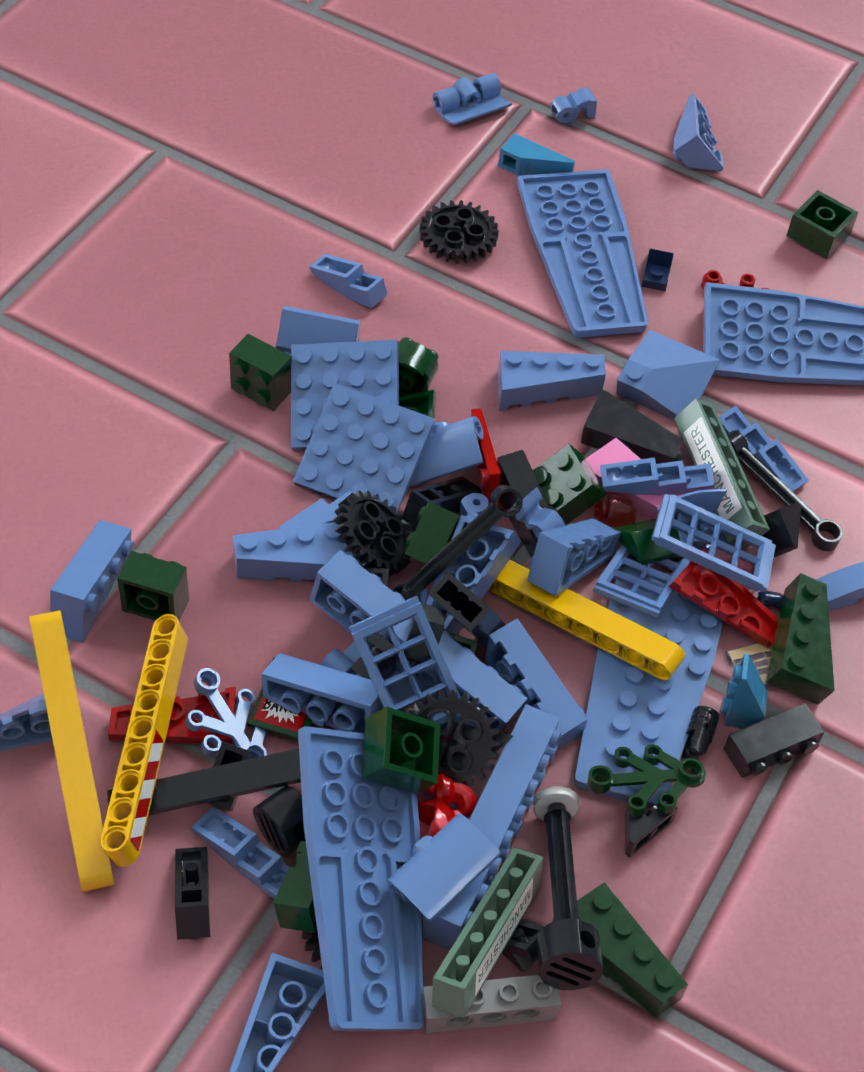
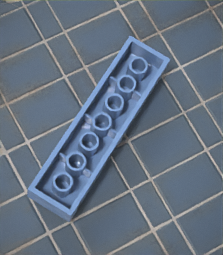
M339 550L317 572L309 601L351 633L349 630L350 626L400 604L405 599L398 592H393L385 586L377 575L369 573L361 567L354 557L346 555ZM413 617L393 626L400 644L407 640ZM387 629L378 633L393 644ZM443 630L439 648L460 697L467 691L469 692L470 702L477 697L481 698L478 705L480 709L490 706L489 711L486 713L487 718L497 717V720L491 724L492 728L501 729L500 733H505L516 720L528 698L523 695L518 687L502 679L494 668L486 666L475 657L470 649L462 647L452 639L446 630ZM397 653L396 670L402 673L405 670ZM408 661L410 668L419 665ZM435 665L414 674L421 691L442 683ZM437 692V693L433 694V696L435 697L436 700H438V692ZM473 722L465 723V725L477 727Z
M525 705L511 733L513 737L506 743L469 819L500 850L501 855L435 919L428 921L424 916L422 925L423 939L449 951L496 877L500 864H504L511 850V841L513 837L517 838L521 830L524 813L529 812L535 797V790L537 787L540 788L547 772L545 769L548 763H552L558 749L557 744L562 733L557 730L560 718L530 705Z

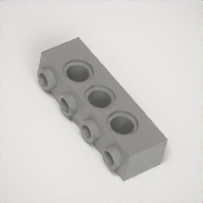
M539 975L486 980L464 1018L432 1007L433 986H425L422 991L425 1034L557 1020L561 1007L559 990L544 984Z

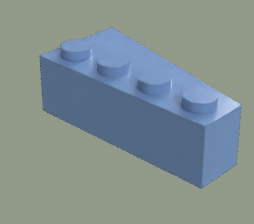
M335 522L233 535V555L237 578L275 581L276 578H288L290 582H301V579L315 580L317 572L339 550L352 557L353 554L352 552H345L346 543L338 541L342 534L335 532V529L339 526Z

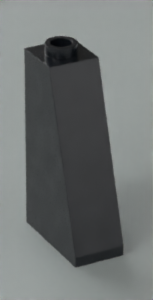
M601 389L585 422L580 443L600 449L617 438L640 459L655 458L656 464L682 461L684 451L680 450L683 442L682 438L609 392Z
M523 449L497 457L500 470V486H511L521 494L522 499L537 487L543 498L539 501V506L549 509ZM505 492L500 496V503L504 510L510 509L514 504L515 496L512 492ZM516 516L509 517L532 558L538 538L533 530L527 529L525 523L517 520Z
M447 572L428 593L486 648L489 635L506 625L486 603L450 572Z

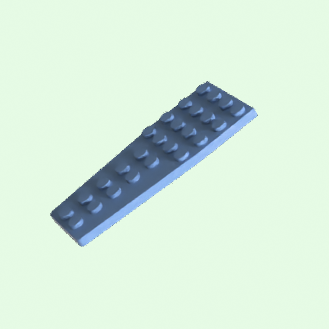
M610 170L517 176L516 183L530 232L572 335L576 338L645 332L648 324L626 218Z
M706 282L704 286L703 353L720 359V363L713 375L784 383L864 386V306L779 290Z
M623 566L619 568V571L637 578L641 574ZM645 576L643 579L661 588L665 586V583ZM617 579L615 580V585L629 591L632 588V585ZM639 588L635 592L654 601L658 597ZM675 590L657 618L610 599L607 609L678 644L684 650L685 658L669 680H661L597 648L586 709L587 723L581 737L574 776V785L578 788L593 792L589 788L587 781L589 771L594 766H606L613 774L639 772L631 766L621 768L615 765L613 761L614 753L619 747H627L633 754L643 759L645 747L654 744L658 745L663 752L680 760L688 737L686 731L689 728L688 725L691 721L693 710L699 706L714 662L723 620ZM661 763L654 765L661 770L669 769ZM672 782L663 783L648 800L646 808L651 809L658 803L659 795L663 792H668ZM645 784L611 787L609 791L601 795L628 802L629 797L637 794Z
M304 726L298 730L303 824L330 1026L335 1031L418 1030L423 1026L422 914L410 901H403L387 882L411 858L412 849L420 840L417 793H410L362 779L364 733Z

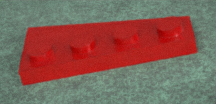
M482 408L471 409V417L476 416L483 429V439L478 440L483 463L476 467L479 469L483 494L488 499L489 506L491 493L500 486V470Z
M691 561L668 586L764 647L769 648L774 644L779 619L742 584Z
M236 686L225 688V692H219L233 715L235 713ZM198 693L196 697L180 699V696L175 697L165 742L201 744L207 735H215L220 741L232 744L231 737L204 728L192 731L186 727L185 719L192 710H200L206 716L221 720L206 695ZM134 704L111 708L108 730L109 740L125 741ZM191 718L193 722L200 723L197 718Z

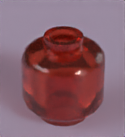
M610 493L599 500L594 507V518L611 528L634 523L637 517V509L628 496Z

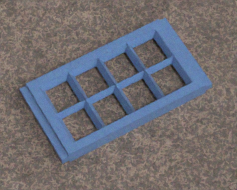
M664 494L651 540L655 541L656 545L757 592H766L776 547L771 540L673 494ZM678 511L691 517L690 526L675 520V512ZM698 521L714 528L713 536L697 530ZM671 527L688 535L686 543L669 536ZM720 531L736 538L735 547L718 540ZM694 538L710 545L708 554L692 547ZM742 542L757 548V557L742 551ZM716 548L733 556L731 564L714 557ZM739 559L755 566L753 575L737 568Z
M621 545L597 580L593 592L656 618L659 617L674 592L668 586L691 561L679 556L676 557L681 559L679 563L666 559L641 565V563L626 558L631 553ZM653 564L673 571L670 576L651 567ZM620 566H623L641 574L637 578L618 569ZM645 576L665 583V586L661 588L643 579ZM614 578L632 585V588L629 591L610 583V581ZM639 588L658 597L654 601L635 592Z
M417 596L349 627L383 708L390 707L401 710L417 701L425 703L424 698H426V695H433L439 692V690L445 689L448 698L452 689L457 690ZM414 617L421 635L400 644L393 626ZM387 629L395 647L373 657L366 638ZM424 641L432 659L410 668L403 650ZM398 653L405 671L384 681L376 663ZM435 665L442 683L421 692L414 674ZM408 678L415 695L394 705L387 687ZM444 712L435 714L434 722L440 723L441 729L447 727L448 716ZM459 713L455 717V722L457 723L461 720V714Z

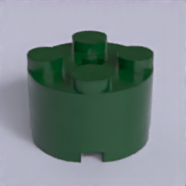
M404 337L398 342L399 398L428 391L439 368L437 352L414 342L411 338Z

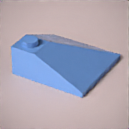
M649 330L619 375L616 394L674 419L696 398L701 399L720 363V359Z

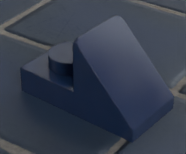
M650 248L641 287L666 291L674 253Z

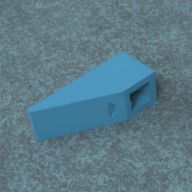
M515 133L500 148L498 167L518 176L574 172L575 160Z
M744 653L741 664H735L732 680L728 682L726 696L723 695L720 713L725 714V726L743 729L765 719L768 692L749 654Z

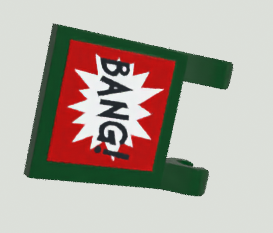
M262 686L247 721V726L252 728L258 727L266 732L298 741V730L304 726L311 727L312 720L301 711L297 715L264 698Z

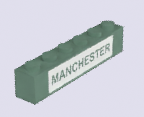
M696 398L674 419L678 426V433L684 439L687 453L692 458L694 465L710 463L715 489L726 490L716 515L763 536L770 528L715 407ZM725 534L728 543L735 545L736 538ZM742 542L741 547L746 549L751 546L745 542Z
M515 847L512 849L434 975L432 1007L461 1018L465 1017L542 885L543 856Z

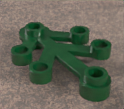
M651 744L646 746L643 759L633 754L629 748L619 747L614 753L613 761L615 765L621 768L631 766L639 772L613 774L608 767L598 765L590 769L587 783L589 788L596 794H604L611 787L645 784L637 794L629 797L627 803V811L631 815L641 816L645 813L648 800L665 782H675L668 792H663L659 795L657 807L661 812L669 814L675 811L677 799L688 787H698L704 783L706 771L699 760L686 758L679 761L663 752L658 745ZM661 763L669 769L661 770L654 765Z

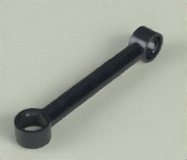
M733 430L729 432L727 436L739 462L782 504L789 506L799 503L801 505L800 521L813 532L811 537L813 544L822 551L836 549L843 536L841 526L833 520H822L748 450L747 440L739 431ZM819 532H829L835 539H826Z
M501 485L495 488L490 496V505L405 584L397 585L392 591L401 594L405 601L420 594L502 516H515L523 505L521 494L508 485ZM505 492H512L515 496L513 506L505 511L498 508L499 497Z

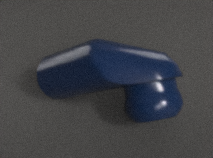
M760 591L757 593V599L766 608H768L769 604H772L781 610L784 595L772 591Z

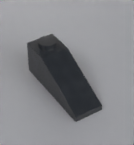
M461 476L411 490L403 513V520L409 523L412 529L416 530L419 523L417 522L418 514L423 506H427L428 502L457 514L460 510L461 500L472 493L481 494L482 489Z
M207 847L175 849V918L177 940H195L210 937Z

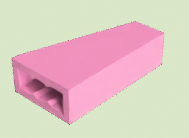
M617 438L586 458L602 487L600 465L640 460L635 453ZM605 490L607 495L604 498L646 520L657 519L659 512L657 508L661 505L664 495L628 494Z

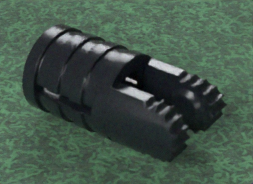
M697 706L694 708L688 725L689 728L686 731L688 737L682 752L684 759H698L699 755L702 756L706 753L707 748L712 743L720 718L719 713L708 706Z

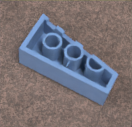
M501 351L498 367L499 411L508 410L509 406L520 404V407L531 406V402L544 400L546 403H553L558 398L564 397L572 400L598 396L601 389L603 390L606 376L604 355Z
M461 515L452 539L474 519ZM493 525L436 578L432 589L447 572H450L482 600L521 544V540L515 531ZM429 595L426 602L427 605L445 610ZM448 612L446 613L443 624L444 630L457 635L463 626Z
M594 518L540 532L535 553L529 562L530 572L527 581L555 596L559 595L614 557L621 532Z
M99 520L51 588L50 612L61 610L66 638L82 643L85 641L130 552L134 549V542L131 541L132 529Z
M518 618L491 633L488 638L484 664L494 668L502 679L518 687L523 695L528 698L521 711H523L527 704L560 718L557 730L562 733L557 744V751L582 736L583 729H585L587 723L584 710L577 705Z
M279 653L261 674L264 698L297 715L300 711L307 714L312 723L320 727L326 724L336 730L365 734L366 718L384 709L370 679Z
M271 953L229 1072L277 1071L326 995L323 970Z

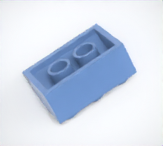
M283 306L276 348L291 356V345L359 341L360 320Z

